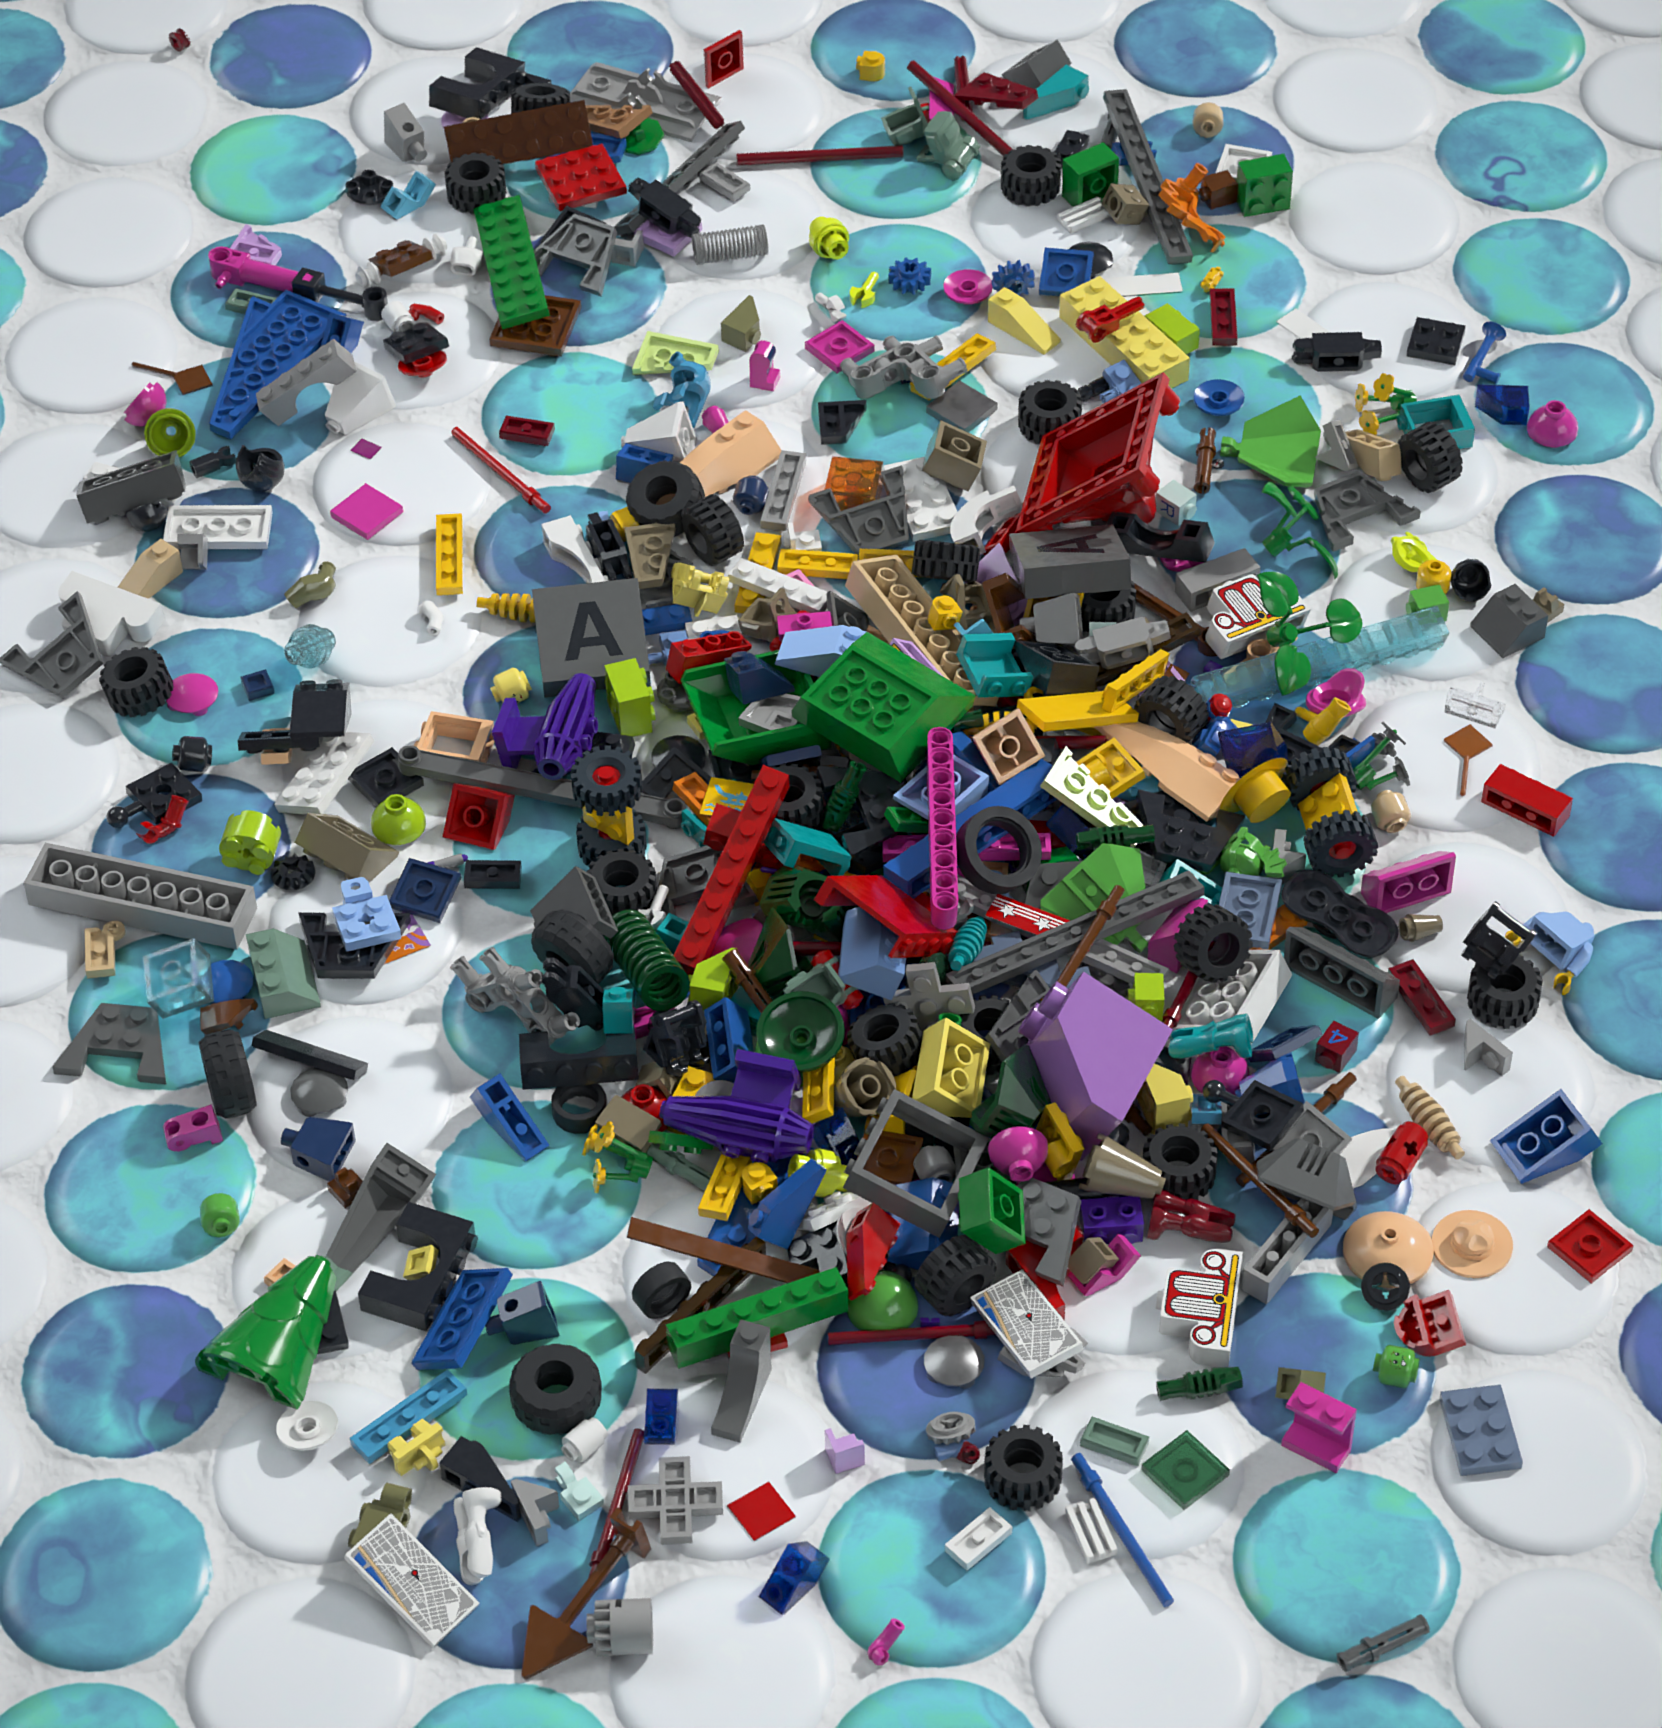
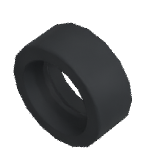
M597 1083L556 1087L551 1096L553 1119L557 1126L573 1134L590 1132L591 1128L596 1124L595 1121L607 1106L606 1093L602 1086ZM575 1097H587L596 1102V1107L584 1114H571L562 1109V1105Z
M666 1261L659 1263L642 1274L634 1284L632 1300L648 1318L657 1319L675 1311L689 1296L691 1280L675 1262Z

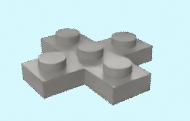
M935 962L907 965L905 972L910 989L896 990L892 1000L883 998L885 1006L889 1003H895L896 1006L901 1004L906 1009L910 1008L916 1019H918L922 1033L925 1029L937 1023L938 1017L942 1013L969 1014L974 1013L975 1009L970 984L962 983L941 986Z
M690 1456L659 1458V1484L628 1485L629 1519L660 1518L661 1545L693 1543L692 1516L723 1515L722 1481L691 1483Z

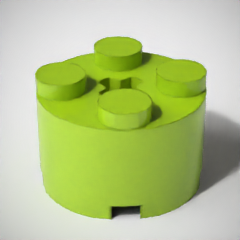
M244 810L241 812V815H230L219 845V852L222 856L221 862L230 868L236 867L241 870H247L255 875L263 874L265 869L269 868L273 863L281 837V829L279 826L276 828L271 823L272 819L269 816L257 811Z

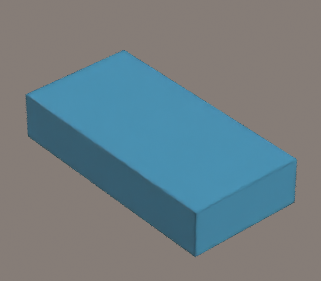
M1193 1094L1192 1124H1221V1102L1210 1103L1203 1097V1094Z

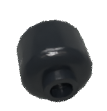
M183 736L180 738L178 745H173L172 761H177V766L181 771L203 772L206 766H211L212 745L208 744L204 737Z

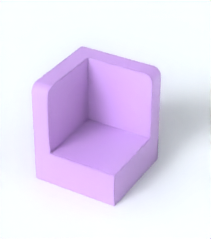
M831 1428L825 1430V1450L836 1474L865 1465V1445L862 1440L857 1441L854 1433L835 1439Z

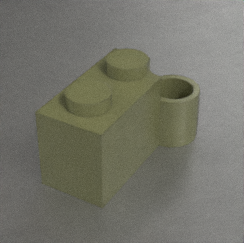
M386 1483L382 1489L380 1500L373 1499L372 1503H363L359 1514L360 1522L357 1529H352L349 1535L348 1547L352 1549L390 1514L407 1528L411 1518L409 1506L412 1499V1489Z

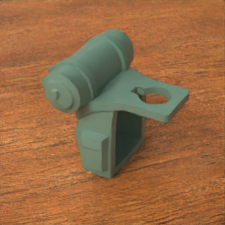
M940 111L931 119L924 130L928 145H925L919 153L917 161L943 164L942 171L944 175L951 180H957L966 172L970 162L978 155L981 146L971 136L962 137L960 127L952 112ZM928 152L932 153V155L926 156Z

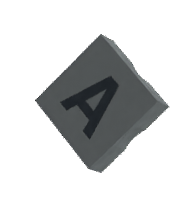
M1113 524L1009 534L1010 563L1015 576L1020 579V587L1025 599L1063 596L1070 593H1096L1131 589L1130 557Z
M638 578L532 589L544 698L557 696L571 677L577 673L591 676L596 683V690L606 689L604 665L636 658L639 668L645 669L647 676L646 686H651Z

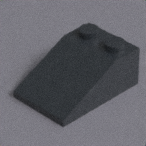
M1015 640L1013 646L1026 672H1031L1034 677L1032 681L1033 686L1042 690L1044 696L1094 692L1099 671L1097 664L1060 644Z
M333 679L323 684H316L313 680L301 681L299 684H296L292 699L290 738L345 736L352 714L350 683H343L342 680Z

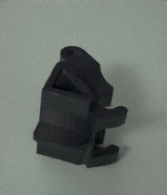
M1494 901L1489 909L1473 925L1463 940V943L1467 946L1461 953V956L1467 961L1471 959L1487 971L1486 975L1493 980L1497 977L1499 971L1505 973L1518 955L1524 952L1537 934L1536 930H1529L1501 909L1497 901ZM1493 916L1523 940L1518 945H1515L1486 923Z
M692 1000L683 1008L666 1015L658 1014L653 1018L654 1027L649 1031L643 1050L661 1068L666 1067L667 1074L680 1076L688 1072L687 1066L689 1065L704 1066L710 1063L708 1056L702 1057L700 1054L701 1049L706 1047L707 1042L704 1032L707 1021L701 1004L697 1000ZM681 1021L679 1027L671 1029L670 1025Z

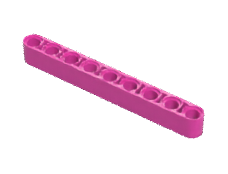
M935 727L928 732L926 753L930 902L932 924L939 929L945 930L955 926L958 912L953 735L947 728Z

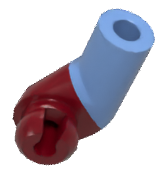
M963 1439L960 1440L959 1444L954 1442L946 1445L944 1443L934 1447V1453L938 1462L953 1457L966 1464H974L980 1458L978 1447Z

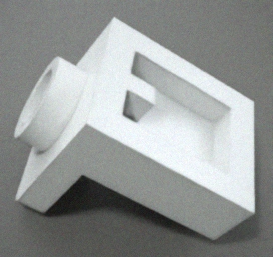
M793 522L787 523L788 532L783 533L784 548L822 551L819 530L794 532Z

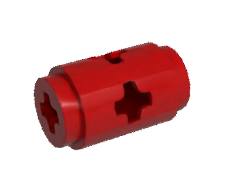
M1410 1121L1404 1122L1396 1128L1376 1160L1375 1170L1380 1178L1390 1184H1400L1408 1178L1428 1145L1426 1130L1419 1124Z

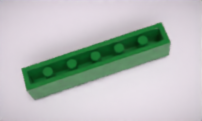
M837 1267L666 1324L667 1346L677 1368L680 1369L730 1352V1343L740 1320L770 1327L771 1338L847 1312L848 1289Z

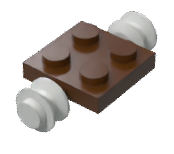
M436 233L432 235L431 241L426 237L423 238L422 246L410 240L401 241L397 244V247L391 250L378 251L375 254L376 256L368 259L369 262L366 269L359 266L355 274L357 282L366 289L371 287V282L379 285L381 275L383 274L393 277L427 261L436 260V254L438 253L441 256H445L447 243L442 236L439 237Z

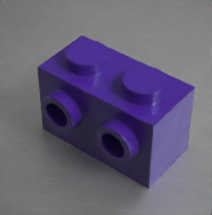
M1125 1196L1081 1199L1079 1218L1081 1230L1084 1234L1083 1243L1087 1238L1100 1237L1109 1245L1117 1234L1125 1236L1131 1244L1143 1242L1144 1221L1140 1197Z

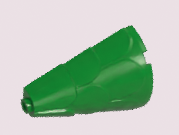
M320 1255L315 1257L308 1256L270 1285L264 1295L244 1309L232 1323L218 1333L198 1353L195 1358L198 1371L224 1380L228 1372L231 1371L263 1384L273 1401L298 1410L305 1398L313 1362L317 1357L323 1325L327 1323L336 1283V1276L330 1267L331 1263Z

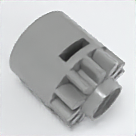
M651 1598L595 1600L594 1614H587L588 1643H596L597 1656L653 1654Z

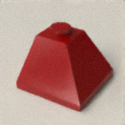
M740 29L704 49L705 87L708 89L744 69L743 32Z
M453 784L442 837L495 850L509 824L515 795L487 788Z

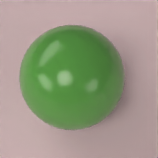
M880 1270L874 1278L876 1284L868 1295L862 1294L852 1301L848 1298V1318L860 1331L908 1328L918 1314V1298L914 1288L909 1281L892 1271Z

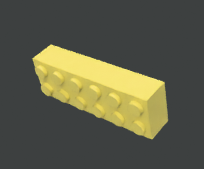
M1101 276L1060 295L1059 318L1111 366L1125 360L1141 383L1164 372L1170 379L1169 386L1171 389L1189 380L1190 357L1139 311L1120 320L1119 330L1107 335L1098 343H1093L1086 332L1076 328V320L1083 312L1087 310L1092 311L1104 304L1109 309H1113L1127 302Z

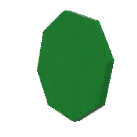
M646 118L624 137L627 143L624 152L641 155L656 150L664 137V132L658 120Z

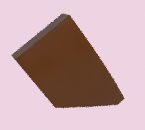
M237 999L201 1007V1031L208 1035L228 1029L233 1025L240 1030L244 1025L242 1020L249 1011H255L258 1008V1003L255 999Z

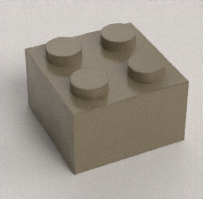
M940 421L928 443L922 471L933 478H939L950 483L955 488L969 491L981 470L987 441L944 421Z

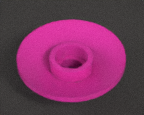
M963 269L951 273L945 279L943 285L946 296L961 304L982 302L991 295L993 289L989 276L973 269Z

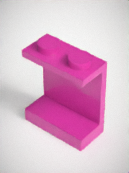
M1300 1382L1286 1403V1408L1295 1412L1294 1422L1282 1438L1281 1446L1337 1473L1351 1452L1357 1409Z

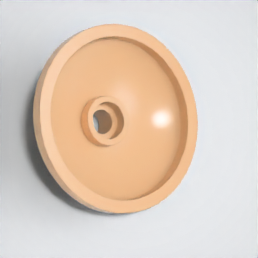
M1381 1211L1362 1216L1349 1227L1344 1237V1259L1350 1270L1360 1279L1363 1278L1366 1271L1372 1266L1379 1263H1392L1403 1269L1408 1276L1410 1284H1413L1427 1273L1433 1260L1434 1247L1429 1233L1419 1222L1401 1213ZM1384 1275L1382 1285L1378 1286L1384 1288H1399L1394 1287V1285H1389L1387 1275Z

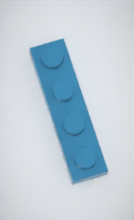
M447 1369L351 1436L350 1444L371 1464L388 1452L387 1444L389 1441L397 1436H401L405 1440L411 1435L410 1429L416 1422L424 1419L429 1423L466 1397L467 1388Z

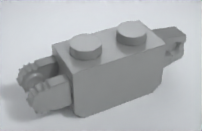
M1143 616L1092 630L1093 636L1077 640L1074 648L1078 655L1093 663L1100 662L1103 668L1112 669L1145 660L1149 655H1153V645L1171 639L1166 620L1146 623Z

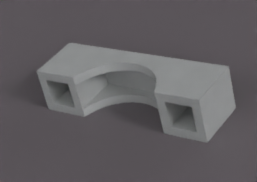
M335 339L331 340L306 359L301 360L296 366L281 374L269 385L261 388L256 393L259 411L277 426L281 425L298 413L296 398L304 388L316 383L338 385L357 372L353 355Z

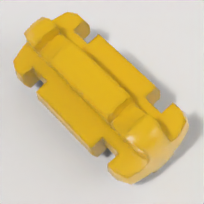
M1212 267L1200 284L1203 292L1208 293L1210 288H1215L1224 276L1220 267Z

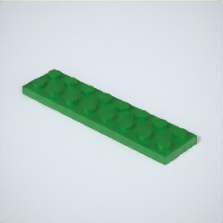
M520 195L506 197L503 200L473 208L502 330L550 316Z

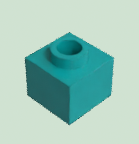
M669 913L656 932L674 955L689 922Z

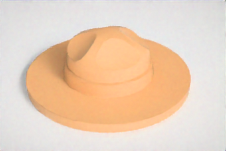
M1462 1210L1451 1213L1439 1221L1432 1235L1436 1259L1447 1270L1459 1276L1484 1278L1494 1275L1508 1264L1512 1256L1513 1240L1509 1230L1500 1220L1485 1212Z

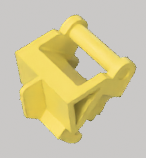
M675 563L671 572V577L673 578V603L694 608L695 617H698L702 610L717 614L728 595L726 590L729 577H725L724 573L715 571L709 574L694 569L695 566Z

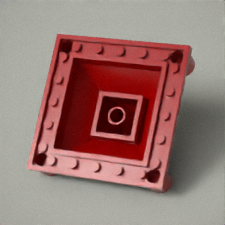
M1164 372L1042 436L1015 533L1055 530L1052 526L1060 522L1067 524L1099 519L1107 522L1112 511L1136 514L1146 524H1149L1155 518V493L1158 491L1160 479L1150 466L1155 426L1159 415H1173L1179 409L1180 398L1170 388V379Z

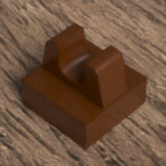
M344 1167L335 1173V1179L327 1183L328 1191L344 1208H347L352 1204L363 1180L351 1168L347 1170Z

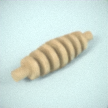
M1405 1076L1398 1077L1395 1084L1401 1090L1399 1098L1414 1123L1419 1124L1426 1130L1430 1141L1437 1145L1442 1152H1450L1456 1160L1462 1158L1465 1152L1459 1145L1461 1137L1455 1131V1127L1450 1122L1443 1107L1434 1098L1430 1097L1425 1090H1422L1418 1083H1409Z

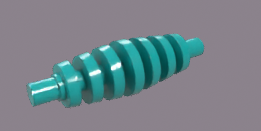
M977 916L968 919L957 931L948 956L952 970H961L963 966L972 963L981 953L987 932V926L983 917Z

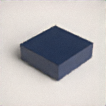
M266 669L240 677L249 701L275 694L273 684Z

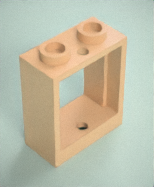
M431 711L428 720L422 723L421 738L415 742L414 746L423 751L487 763L494 745L492 735L494 722ZM438 735L474 741L469 755L432 749Z

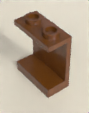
M1007 573L982 582L996 632L1012 633L1015 640L1037 642L1036 636L1023 625L1014 627L1008 605L1025 599L1020 584Z

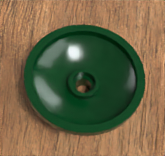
M808 991L791 992L776 998L764 1009L757 1024V1042L762 1054L794 1060L799 1073L810 1072L826 1065L836 1056L844 1040V1023L838 1008L826 997ZM804 1037L807 1041L805 1043H798L797 1039Z

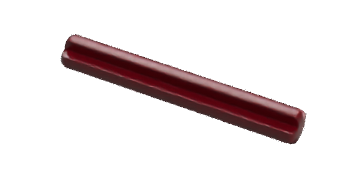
M956 56L954 58L957 92L969 84L967 59L965 56ZM964 100L963 104L973 113L972 101Z
M675 61L669 65L670 72L714 129L723 127L725 124L724 118L681 62Z

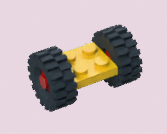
M598 746L593 748V753H589L588 750L583 752V759L577 757L575 765H572L571 768L573 798L578 802V806L581 809L583 808V815L580 818L581 823L578 822L576 831L578 853L580 858H583V863L587 866L592 861L596 862V857L599 855L605 856L606 852L611 850L612 852H618V849H624V852L634 850L637 855L640 853L645 855V850H647L645 823H643L642 816H637L636 810L633 809L635 800L639 801L642 793V774L639 760L636 757L632 758V753L628 750L623 753L621 747L611 750V746H605V750H600Z
M1323 747L1322 751H1318L1317 748L1311 749L1312 753L1310 754L1303 752L1300 754V759L1295 757L1291 760L1292 765L1286 766V773H1283L1284 784L1291 792L1289 797L1291 804L1300 811L1306 828V836H1304L1303 841L1310 865L1313 870L1321 871L1331 877L1334 874H1337L1338 878L1344 877V873L1348 872L1350 875L1356 874V869L1359 868L1362 871L1366 868L1365 863L1371 864L1373 862L1372 856H1377L1378 843L1370 820L1368 821L1367 816H1361L1360 812L1357 811L1352 793L1356 791L1355 785H1357V780L1349 757L1343 751L1340 753L1339 749L1336 748L1329 751L1328 747Z

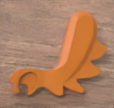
M1196 163L1186 178H1178L1176 182L1165 179L1161 184L1162 190L1158 195L1169 206L1167 212L1182 220L1181 224L1183 226L1196 229L1204 242H1207L1209 239L1212 240L1214 246L1210 252L1213 253L1219 246H1224V239L1226 237L1216 228L1204 223L1196 212L1199 197L1197 186L1208 173V170L1203 165Z

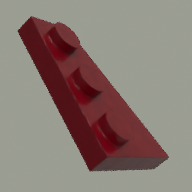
M983 72L956 92L954 96L961 103L964 100L974 101V105L982 106L984 103L990 102L996 103V106L1000 108L1024 110L1038 99V92L1025 85Z

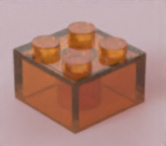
M832 456L824 490L831 488L840 511L880 499L883 484L879 475L883 471V461Z

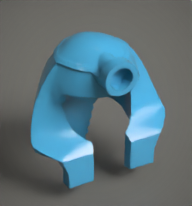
M677 351L669 360V363L674 366L670 375L673 390L670 394L665 392L655 397L653 408L657 411L663 408V406H671L683 401L685 407L689 409L688 416L692 427L695 428L710 393L711 381L708 371L703 365L685 360L683 354Z

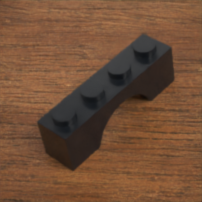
M1112 511L1106 525L1113 524L1128 554L1206 563L1215 544L1208 522L1183 520L1180 528L1173 531H1163L1147 525L1136 514Z

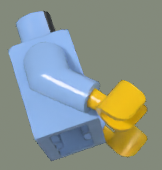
M1566 911L1557 913L1538 912L1523 925L1529 930L1534 929L1537 931L1530 944L1560 970L1566 969V973H1558L1555 976L1553 989H1555L1559 983H1564L1562 995H1566L1570 991L1571 979L1573 977L1577 978L1590 962L1593 952L1591 944L1595 938L1594 929L1590 923H1581L1571 913ZM1511 930L1505 934V938L1515 945L1522 941V938Z

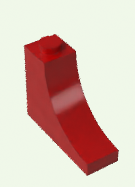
M1077 1224L1070 1256L1083 1244L1084 1234ZM1025 1240V1244L1007 1250L1005 1264L1014 1274L1023 1270L1065 1321V1303L1058 1292L1057 1285L1040 1278L1035 1272L1047 1249Z

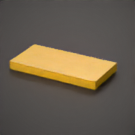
M1103 691L1018 699L1017 708L1043 732L1134 723L1138 721L1139 715L1127 703L1112 713L1102 709L1104 702Z

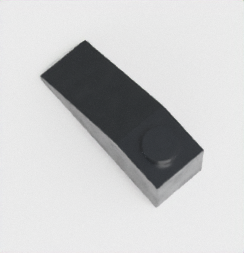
M460 1436L439 1462L441 1479L463 1492L482 1487L499 1490L501 1502L499 1506L493 1509L518 1522L521 1519L519 1500L487 1450L481 1443L475 1440L470 1441Z

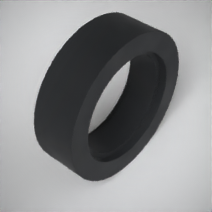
M1004 806L985 808L964 822L956 835L957 865L964 877L983 892L990 894L1012 892L1028 882L1036 874L1040 866L1042 848L1037 831L1024 815L1014 809ZM982 827H1000L1007 831L1016 841L1020 852V861L1013 874L1002 875L995 873L981 861L976 848V840Z

